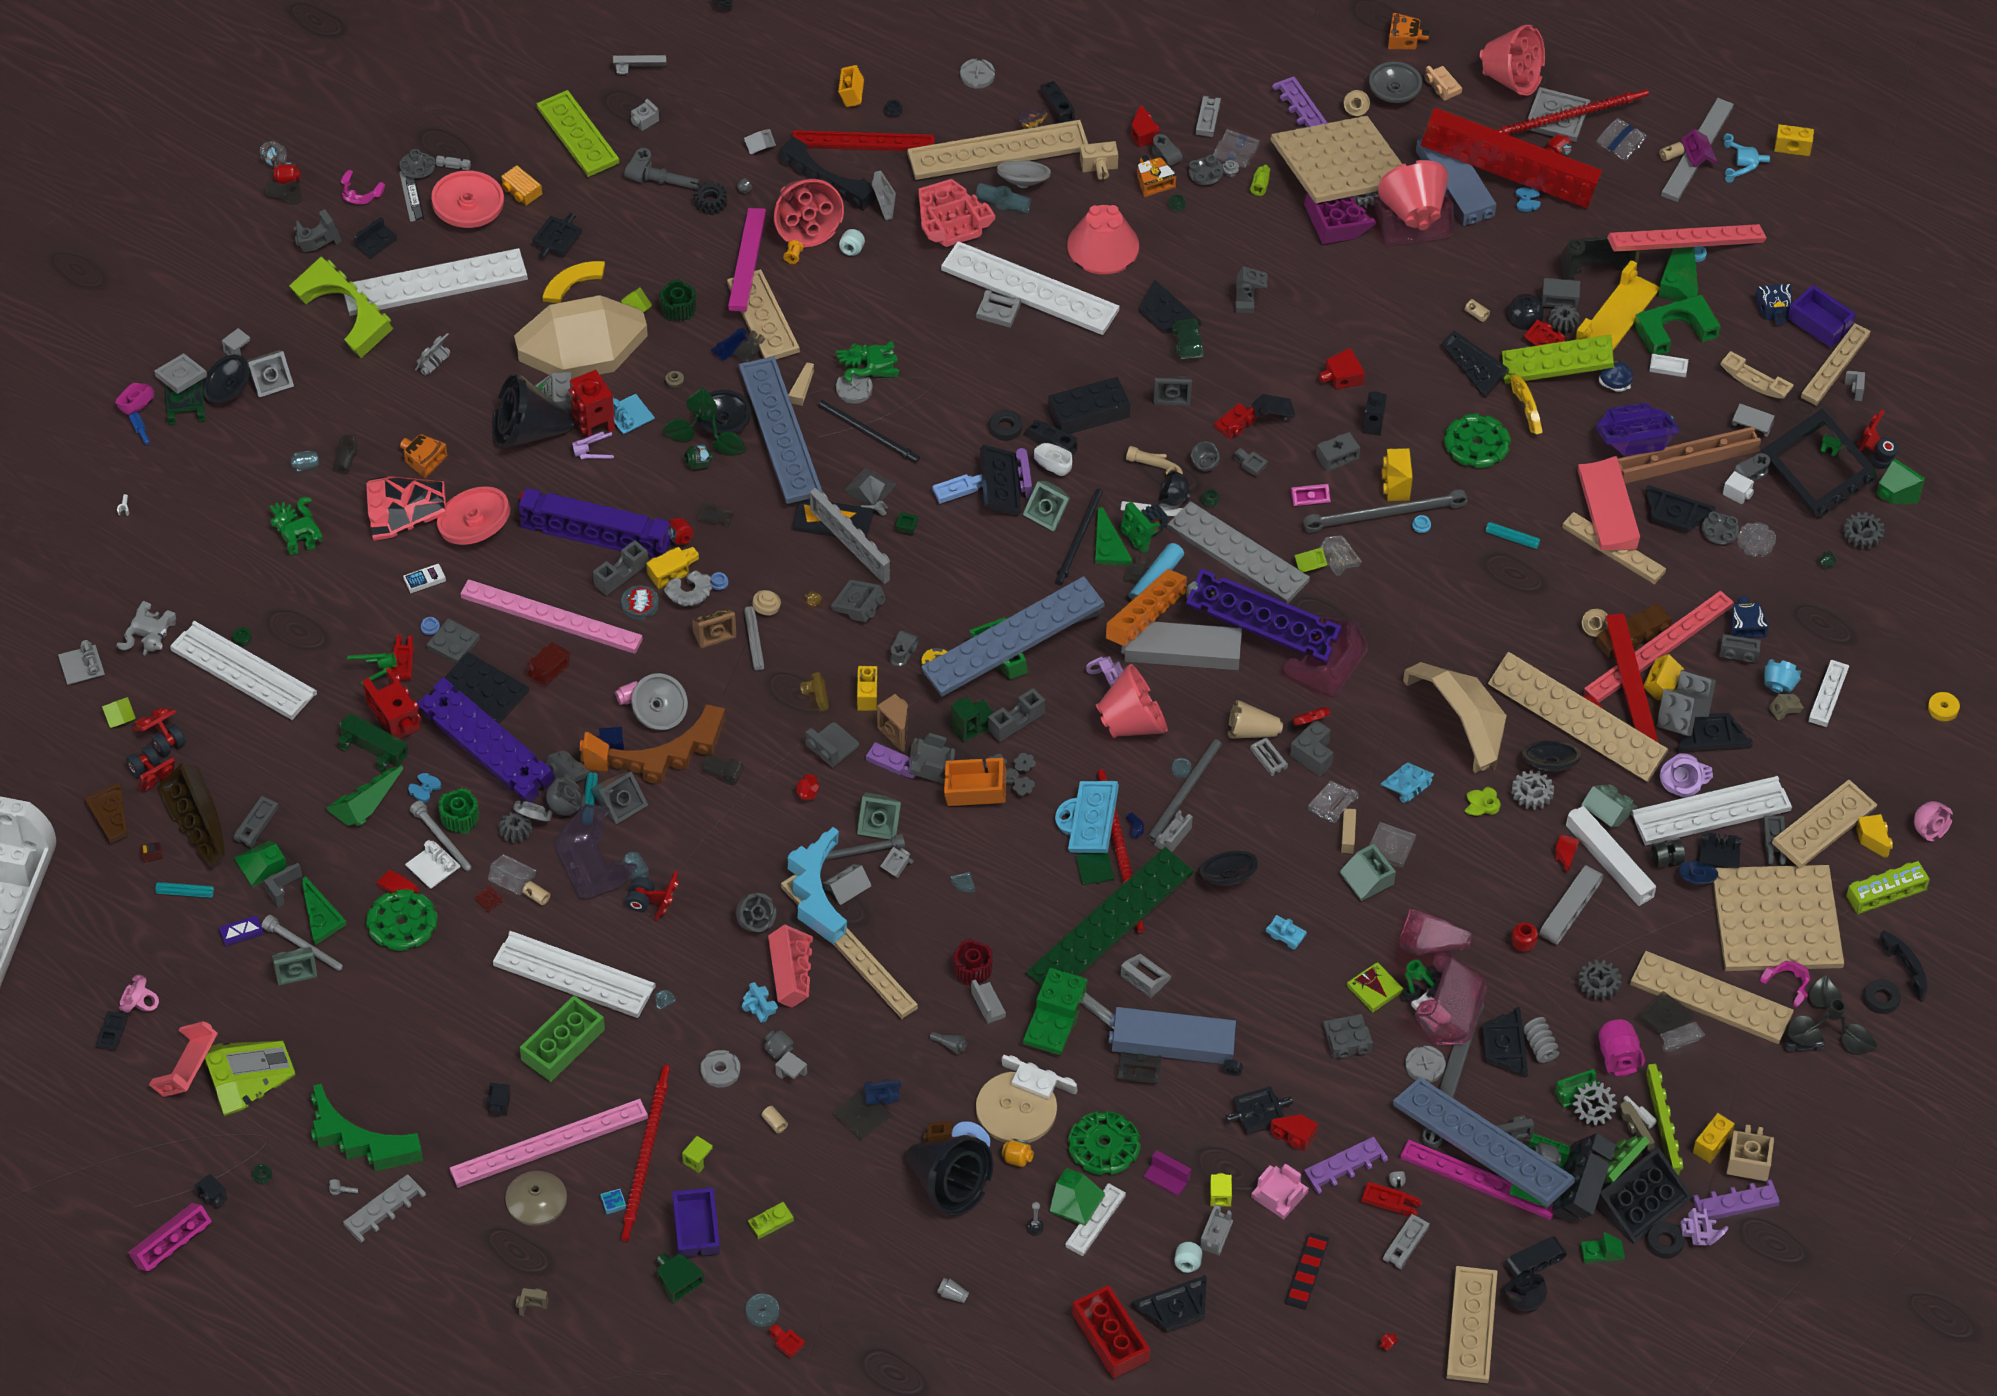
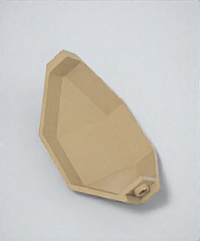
M599 295L549 305L516 333L514 338L520 362L549 375L552 373L571 372V378L574 379L593 370H597L599 375L615 372L648 335L647 323L642 310Z
M1422 662L1405 669L1403 681L1407 686L1422 679L1433 682L1459 715L1475 756L1473 772L1484 771L1489 766H1492L1495 770L1507 715L1478 678Z

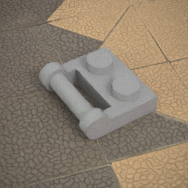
M986 290L976 313V318L1011 328L1020 308L1021 299L1004 297ZM990 300L1010 305L1012 308L990 303Z

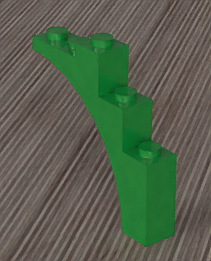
M322 1084L313 1085L314 1093L311 1094L313 1106L317 1105L318 1110L315 1111L316 1120L313 1121L314 1129H311L313 1141H317L319 1148L339 1144L341 1153L345 1152L347 1160L367 1155L369 1165L373 1164L375 1171L423 1161L417 1133L384 1135L357 1127L344 1119L332 1107L324 1093Z

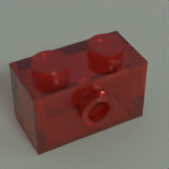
M551 642L547 647H543L538 655L529 660L527 676L547 686L569 667L570 652Z

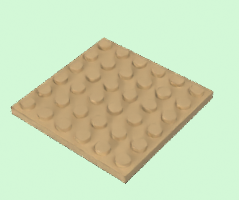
M1368 116L1271 134L1272 143L1315 204L1376 192L1383 176L1390 170L1402 165Z
M1829 865L1803 866L1802 868L1798 866L1716 868L1718 878L1713 882L1725 971L1766 970L1769 966L1776 968L1784 961H1796L1807 969L1844 967Z

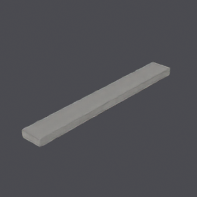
M1717 98L1698 130L1708 137L1710 145H1712L1734 107L1733 103ZM1687 152L1683 155L1661 196L1676 202L1679 201L1699 167L1691 165Z

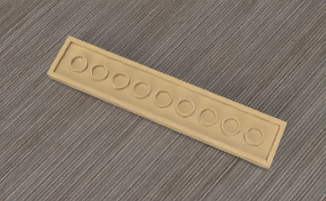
M1076 120L908 149V157L915 180L994 167L1006 161H1030L1080 152V145L1088 144L1081 121Z
M1510 652L1506 654L1488 682V685L1646 782H1649L1668 752V749Z

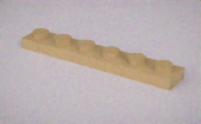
M1854 323L1804 389L1801 398L1817 406L1870 336L1871 331Z
M1575 512L1563 523V529L1653 584H1656L1666 572L1665 567L1635 549L1600 550L1593 523Z

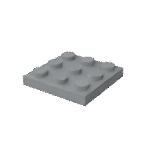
M1539 87L1528 119L1541 118L1542 115L1545 117L1546 114L1550 116L1551 113H1559L1560 110L1564 112L1565 109L1578 108L1579 105L1582 107L1583 104L1587 106L1590 100ZM1586 115L1574 116L1573 119L1569 118V120L1565 118L1564 121H1556L1554 124L1551 122L1550 125L1546 123V126H1537L1536 129L1532 127L1530 131L1550 136L1561 134L1569 137L1571 141L1577 142Z

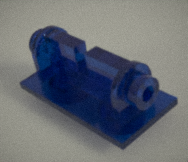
M738 328L729 338L717 343L716 347L711 349V351L724 361L751 341L745 336L747 334L746 330Z

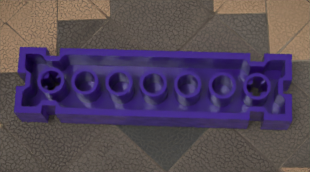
M529 488L525 489L519 503V512L522 515L520 518L521 528L532 531L540 529L545 534L621 551L635 540L648 551L649 558L651 559L665 554L671 545L670 535H668L670 523L664 519L655 518L653 521L643 514H635L626 510H618L609 506L567 498L554 493L543 495L541 491Z
M1202 568L1200 569L1195 581L1198 588L1197 590H1191L1186 601L1187 607L1202 612L1204 608L1207 610L1208 616L1237 628H1242V630L1305 656L1308 652L1313 653V659L1328 664L1333 652V647L1330 645L1332 642L1337 643L1342 632L1340 625L1328 620L1326 624L1321 623V618L1224 577L1220 581L1216 580L1214 573ZM1214 591L1215 597L1209 598L1208 593L1211 594ZM1320 635L1321 640L1315 642L1312 637Z
M444 677L433 687L435 692L431 696L427 693L417 703L420 712L431 722L434 720L436 726L511 791L515 790L517 796L524 802H532L539 795L537 790L541 786L545 789L555 779L550 767L541 760L538 762L536 756L461 691L457 692L454 685Z

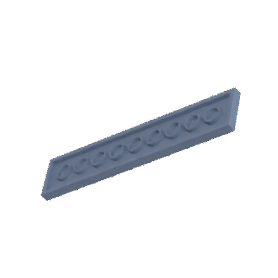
M775 356L739 364L740 373L786 504L810 499V491L814 488L822 492Z
M1083 576L921 666L922 671L941 697L1101 609L1104 607V601Z
M1421 1077L1393 1100V1105L1546 1206H1549L1575 1183L1574 1176Z

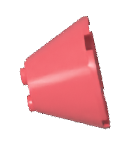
M1522 25L1488 42L1485 48L1480 51L1483 74L1520 95L1528 96L1534 93L1542 79V76H1540L1541 66H1545L1544 43L1538 29H1534L1532 25Z
M1419 160L1416 161L1417 164L1406 166L1405 163L1386 173L1378 184V194L1380 199L1407 226L1425 230L1429 228L1430 224L1441 217L1440 213L1449 177L1446 168L1440 163Z
M806 179L791 182L781 189V194L774 209L775 227L785 241L797 240L804 247L817 246L830 239L836 233V228L843 220V200L838 191L831 184L823 180Z
M1094 205L1071 231L1067 241V250L1072 261L1081 265L1083 270L1095 274H1113L1126 269L1127 265L1135 261L1139 252V240L1117 206Z
M1133 664L1126 666L1102 700L1096 704L1100 714H1103L1100 718L1105 727H1110L1109 731L1113 738L1118 736L1164 734L1168 731L1165 718L1157 701L1153 702L1148 692L1151 690Z

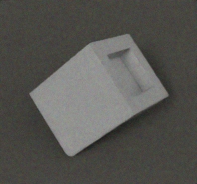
M770 129L759 131L744 138L750 154L776 146Z
M239 328L222 340L224 353L241 356L240 348L250 341V337Z
M789 1051L775 1064L776 1075L781 1079L786 1075L793 1079L799 1074L804 1077L807 1075V1064Z

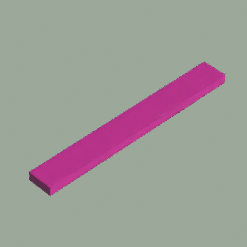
M748 208L728 306L729 311H747L766 218V209Z
M1409 1139L1400 1156V1159L1549 1220L1554 1215L1551 1212L1552 1203L1547 1208L1543 1205L1520 1199L1517 1196L1509 1195L1512 1183L1505 1178Z

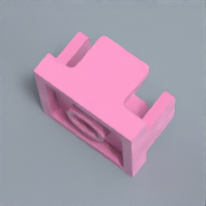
M1284 1164L1282 1170L1277 1166L1273 1167L1270 1165L1259 1177L1258 1186L1251 1193V1198L1284 1220L1308 1193L1309 1188L1301 1183V1174L1289 1165Z

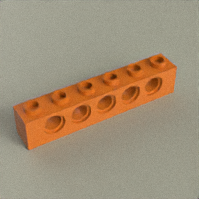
M1170 569L1163 572L1107 622L1106 639L1123 646L1128 645L1136 636L1145 631L1147 626L1155 622L1156 618L1174 604L1178 598L1186 593L1188 588L1186 585L1187 576Z

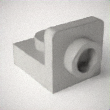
M1847 371L1845 385L1852 386V393H1855L1856 401H1862L1865 372Z
M893 847L880 867L898 878L908 862L912 864L913 860L909 858L911 854L903 848L897 850Z

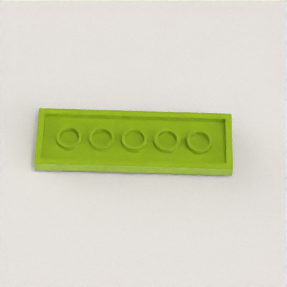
M568 90L537 103L539 112L588 177L619 164L618 156Z
M1611 335L1502 351L1503 365L1509 369V372L1504 377L1505 384L1511 383L1510 375L1514 374L1519 375L1524 381L1615 368Z

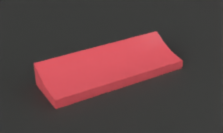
M1617 456L1599 462L1579 464L1577 470L1600 550L1637 549L1640 534Z

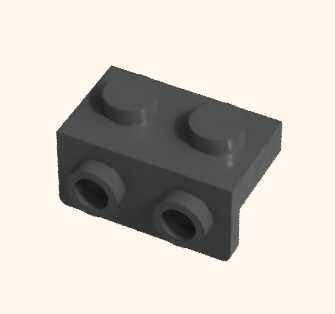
M1723 634L1719 657L1757 663L1761 640Z
M564 750L548 755L545 762L552 769L555 779L567 777L576 783L586 779L587 774L591 772Z

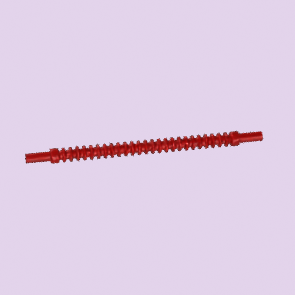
M1647 89L1635 93L1627 92L1624 96L1620 94V96L1616 95L1615 98L1602 99L1601 102L1598 100L1596 103H1588L1587 106L1583 104L1582 107L1579 105L1578 108L1565 109L1564 112L1560 110L1559 113H1551L1550 116L1546 114L1545 117L1542 115L1541 118L1528 119L1527 122L1523 120L1522 123H1513V126L1511 124L1508 127L1506 125L1501 126L1496 131L1507 135H1513L1514 132L1517 134L1518 131L1532 130V127L1536 129L1537 126H1546V123L1550 125L1551 122L1554 124L1556 121H1564L1565 118L1569 120V118L1573 119L1574 116L1587 115L1588 112L1592 114L1593 111H1601L1602 108L1606 110V108L1610 109L1611 106L1624 105L1625 102L1629 104L1633 100L1649 96V92Z
M1099 770L1097 772L1099 781H1107L1105 770ZM1115 807L1111 835L1124 884L1133 875L1121 825H1119L1117 808ZM1143 921L1136 925L1137 933L1145 931Z
M663 1065L660 1080L655 1086L654 1100H652L653 1105H651V1110L649 1111L650 1115L648 1116L649 1120H647L645 1135L643 1136L641 1154H639L638 1164L636 1165L637 1169L635 1170L636 1174H634V1184L631 1186L630 1199H628V1209H626V1214L623 1218L625 1224L621 1240L624 1242L629 1241L632 1226L636 1223L638 1205H640L641 1195L643 1194V1185H645L647 1170L649 1169L648 1165L650 1164L649 1161L651 1160L653 1145L655 1144V1136L657 1135V1126H659L658 1121L661 1119L662 1106H664L668 1090L667 1081L671 1068L669 1065Z

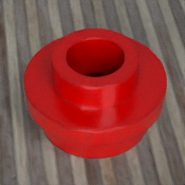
M1388 1332L1380 1339L1382 1344L1379 1347L1388 1351L1399 1341L1396 1338V1333L1391 1335Z

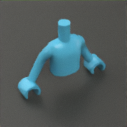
M1725 134L1723 138L1724 146L1737 149V166H1747L1737 171L1731 168L1726 169V182L1731 183L1735 177L1754 170L1759 162L1769 163L1770 155H1759L1756 148L1738 145L1733 142V135Z

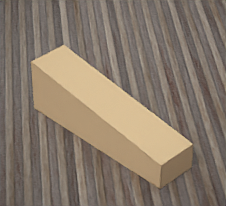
M806 363L788 394L791 404L803 406L814 373V364Z
M1344 808L1341 853L1353 854L1356 809Z

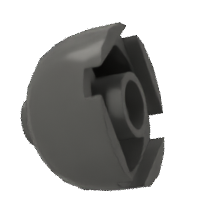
M558 777L548 787L546 800L553 812L562 816H570L584 807V793L580 794L578 791L580 787L572 779L567 777L559 779Z
M752 893L744 896L737 904L735 913L740 926L747 931L756 933L769 929L776 919V908L772 904V899L762 893Z

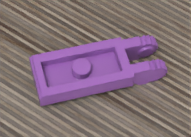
M1020 448L1016 451L1019 478L1023 477L1024 481H1020L1021 492H1025L1026 499H1030L1033 489L1028 455L1025 449Z
M876 742L866 755L868 762L893 773L909 778L916 776L908 773L909 767L907 766L910 763L908 756Z

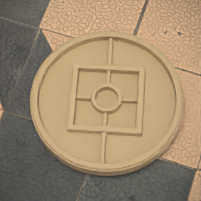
M1007 1072L992 1078L982 1087L976 1101V1115L981 1127L992 1138L1003 1143L1009 1142L1013 1138L1031 1143L1043 1137L1051 1129L1056 1119L1057 1102L1054 1093L1052 1092L1048 1100L1013 1086L1012 1080L1016 1072Z

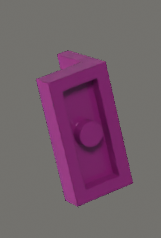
M1693 129L1681 139L1692 166L1697 167L1706 159L1714 164L1717 163L1706 135Z
M1156 1150L1152 1156V1164L1143 1178L1179 1197L1191 1179V1168Z

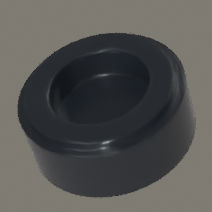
M1229 1059L1224 1061L1222 1070L1228 1075L1239 1076L1242 1074L1243 1065L1236 1060Z

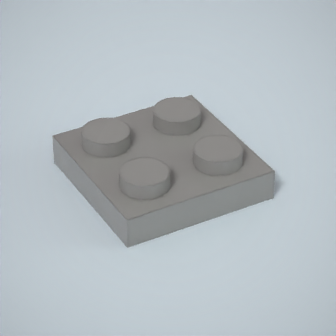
M184 353L154 371L155 376L177 394L207 377L206 370Z

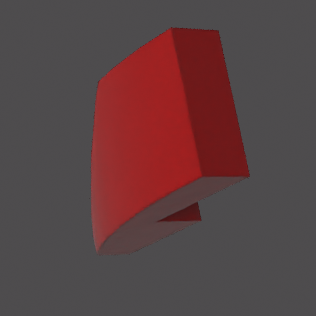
M1561 834L1555 848V859L1561 861L1564 864V869L1569 871L1579 840Z
M390 869L376 882L379 888L390 893H394L396 890H413L415 893L419 891L415 884Z

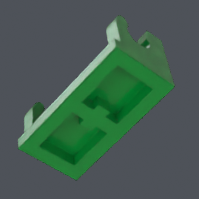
M1594 1069L1557 1081L1555 1094L1563 1109L1573 1106V1103L1578 1101L1574 1095L1581 1094L1578 1091L1579 1088L1585 1090L1586 1083L1591 1087L1593 1081H1596ZM1600 1081L1596 1082L1598 1087L1600 1086ZM1596 1090L1588 1091L1584 1095L1590 1097L1595 1094Z

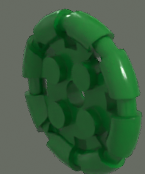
M1477 413L1463 415L1461 419L1452 421L1446 429L1447 435L1444 436L1447 452L1452 454V458L1467 467L1468 465L1475 466V468L1491 467L1494 463L1501 462L1507 456L1509 446L1511 445L1509 432L1506 428L1502 427V423L1499 420L1488 415L1487 417L1480 416ZM1474 440H1479V441H1481L1482 443H1481V444H1477V443H1473V441H1474ZM1470 455L1476 456L1477 459L1470 458Z
M396 890V892L391 894L388 892L383 894L373 902L372 909H369L367 913L366 926L370 930L371 938L380 946H387L389 950L406 951L408 948L414 946L417 948L431 938L432 931H435L437 927L438 915L434 911V904L425 895L416 894L413 890ZM412 901L416 902L415 906L411 904ZM402 918L407 920V922L403 924L397 923V921ZM409 936L412 937V939L407 940V941H406V939L404 938V937H409Z
M1095 1111L1084 1115L1077 1124L1075 1123L1072 1126L1068 1135V1143H1070L1068 1150L1077 1165H1082L1085 1171L1096 1175H1103V1173L1114 1175L1128 1169L1131 1162L1134 1163L1141 1148L1139 1143L1140 1135L1135 1125L1131 1121L1128 1122L1125 1116L1112 1111H1106V1113ZM1099 1121H1106V1124L1099 1125ZM1107 1139L1110 1143L1102 1145L1099 1143V1140ZM1121 1153H1123L1126 1157H1120ZM1087 1155L1092 1157L1089 1161L1085 1158Z

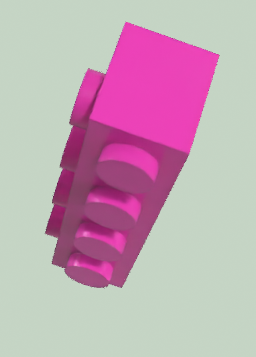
M191 1203L131 1249L128 1254L138 1269L150 1271L164 1258L172 1255L174 1250L186 1244L191 1237L203 1231L212 1221L202 1205Z

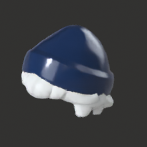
M1614 361L1615 368L1601 369L1599 383L1602 386L1610 388L1617 393L1631 388L1633 372L1624 362Z

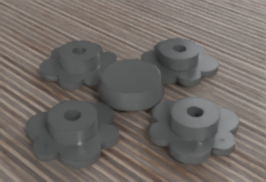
M1021 753L1018 758L1014 759L1015 769H1006V784H1015L1013 790L1017 791L1019 796L1032 793V788L1035 787V782L1029 780L1028 777L1018 778V771L1028 772L1030 768L1036 766L1033 755H1027L1026 753ZM996 754L994 757L989 756L988 758H1003V756Z

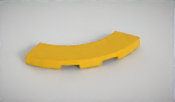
M605 261L584 262L563 270L546 287L542 297L543 302L561 303L563 296L570 289V286L578 281L603 279Z
M1510 375L1513 393L1521 402L1525 403L1526 408L1524 411L1530 432L1534 434L1543 433L1539 414L1527 384L1519 375Z

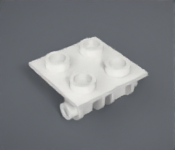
M428 840L424 844L425 850L406 863L405 866L432 889L461 866L436 842Z

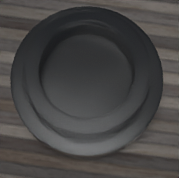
M890 100L885 105V112L889 116H898L902 113V105L897 100Z

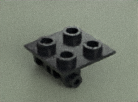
M1707 832L1702 834L1700 864L1739 868L1742 838L1738 837V835H1728V839H1726V834H1724L1722 839L1720 838L1721 833H1718V838H1716L1717 833Z

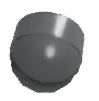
M743 178L737 184L738 191L742 194H746L753 189L751 183L746 178Z

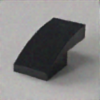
M107 1011L104 1025L100 1028L96 1047L111 1050L117 1049L127 1023V1014Z

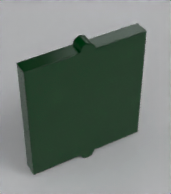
M1108 853L1076 855L1083 886L1096 883L1100 885L1103 882L1114 881Z

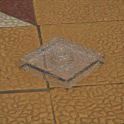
M1380 822L1370 845L1375 844L1390 864L1403 868L1416 840V834Z

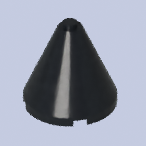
M511 374L503 383L498 398L502 399L500 407L494 410L493 438L496 445L502 448H511L568 433L569 430H572L574 426L572 415L523 376Z
M961 1135L914 1144L906 1153V1159L933 1206L937 1210L951 1216L962 1215L973 1209L985 1195V1192L982 1190L986 1181L991 1182L992 1152L984 1141L972 1135Z

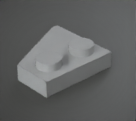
M882 171L874 172L872 187L885 220H891L893 218L896 193Z

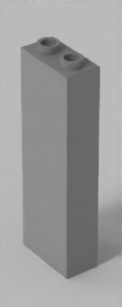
M1153 622L1128 645H1122L1121 654H1125V662L1239 670L1242 628Z

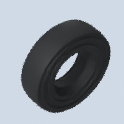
M1000 410L992 415L989 428L995 438L1008 441L1017 438L1021 434L1023 422L1018 413L1012 410ZM1010 421L1013 427L1011 429H1002L999 427V423Z
M1878 979L1867 986L1864 999L1866 1005L1872 1011L1879 1014H1888L1899 1006L1901 993L1893 982ZM1885 991L1889 994L1890 1000L1880 1002L1875 998V993Z
M1661 1222L1650 1229L1647 1243L1651 1252L1656 1256L1673 1258L1682 1251L1685 1238L1682 1236V1230L1677 1225L1670 1222ZM1662 1234H1668L1674 1239V1243L1671 1246H1663L1659 1243L1658 1237Z

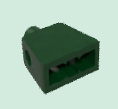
M662 1253L656 1259L660 1265L657 1268V1278L672 1304L705 1283L704 1272L682 1254H677L670 1258L666 1253Z

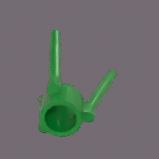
M393 652L347 656V659H366L367 663L378 662L379 668L384 670L369 677L371 681L386 674L387 668L391 669L397 666L396 657Z

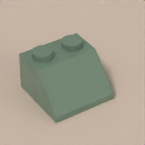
M311 947L272 955L278 986L318 977L314 953Z

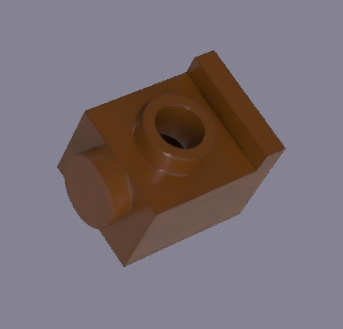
M952 1121L928 1123V1132H924L925 1142L951 1138L953 1130Z

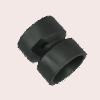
M1680 838L1668 840L1667 843L1660 841L1651 844V856L1656 868L1668 866L1669 863L1675 865L1685 862V851Z

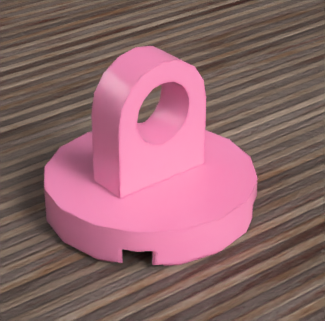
M140 974L132 978L134 983L132 986L128 985L121 997L120 1010L128 1013L133 1007L145 1012L156 1009L159 999L154 992L145 988L146 977ZM145 996L151 998V1007L145 1005Z

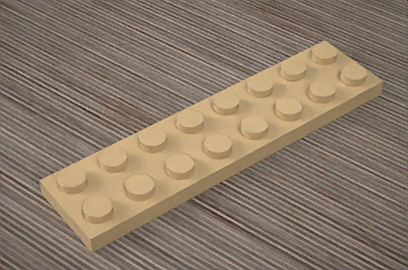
M1645 951L1630 983L1634 987L1776 1044L1780 1043L1794 1012L1791 1008L1648 951Z

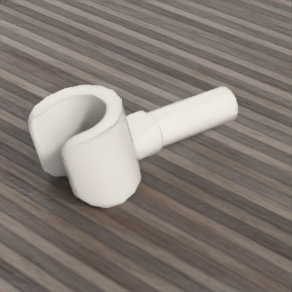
M126 494L123 495L122 504L117 507L119 516L123 510H126V516L130 514L127 506L128 495Z

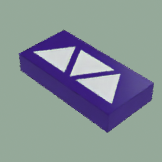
M257 915L219 927L225 946L263 935Z

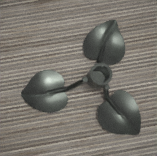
M1827 975L1820 978L1810 990L1809 999L1814 1007L1826 1010L1825 1016L1816 1025L1813 1019L1808 1016H1797L1790 1023L1789 1038L1803 1046L1815 1045L1822 1038V1032L1818 1028L1827 1018L1831 1020L1841 1019L1842 1031L1845 1033L1841 1038V1042L1847 1051L1853 1054H1863L1876 1050L1877 1044L1874 1038L1864 1027L1858 1024H1850L1846 1029V1015L1844 1014L1846 1003L1842 1000L1840 991Z

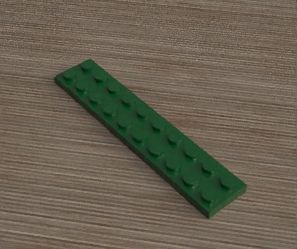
M1164 847L1026 971L1027 976L1041 988L1049 968L1080 977L1194 874L1193 869L1168 848Z

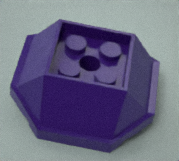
M1647 403L1609 408L1605 416L1597 423V432L1607 445L1611 444L1622 455L1630 456L1664 450L1673 436L1679 433V426L1667 412L1651 408V405Z

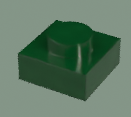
M900 512L895 526L896 531L914 535L918 516Z

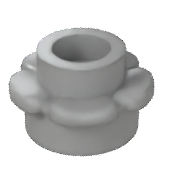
M1228 160L1222 164L1226 176H1235L1239 171V164L1233 160Z

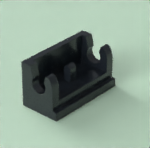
M1262 394L1252 403V407H1254L1258 417H1262L1261 410L1265 414H1278L1286 422V416L1290 418L1296 416L1291 399Z

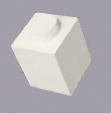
M1734 471L1725 482L1723 495L1742 505L1746 499L1749 500L1752 497L1754 481Z

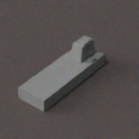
M666 55L613 56V64L616 67L617 75H628L629 66H667Z

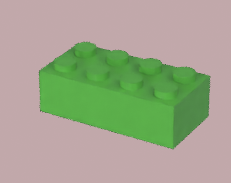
M574 995L520 1046L521 1060L552 1082L605 1030L604 1017Z

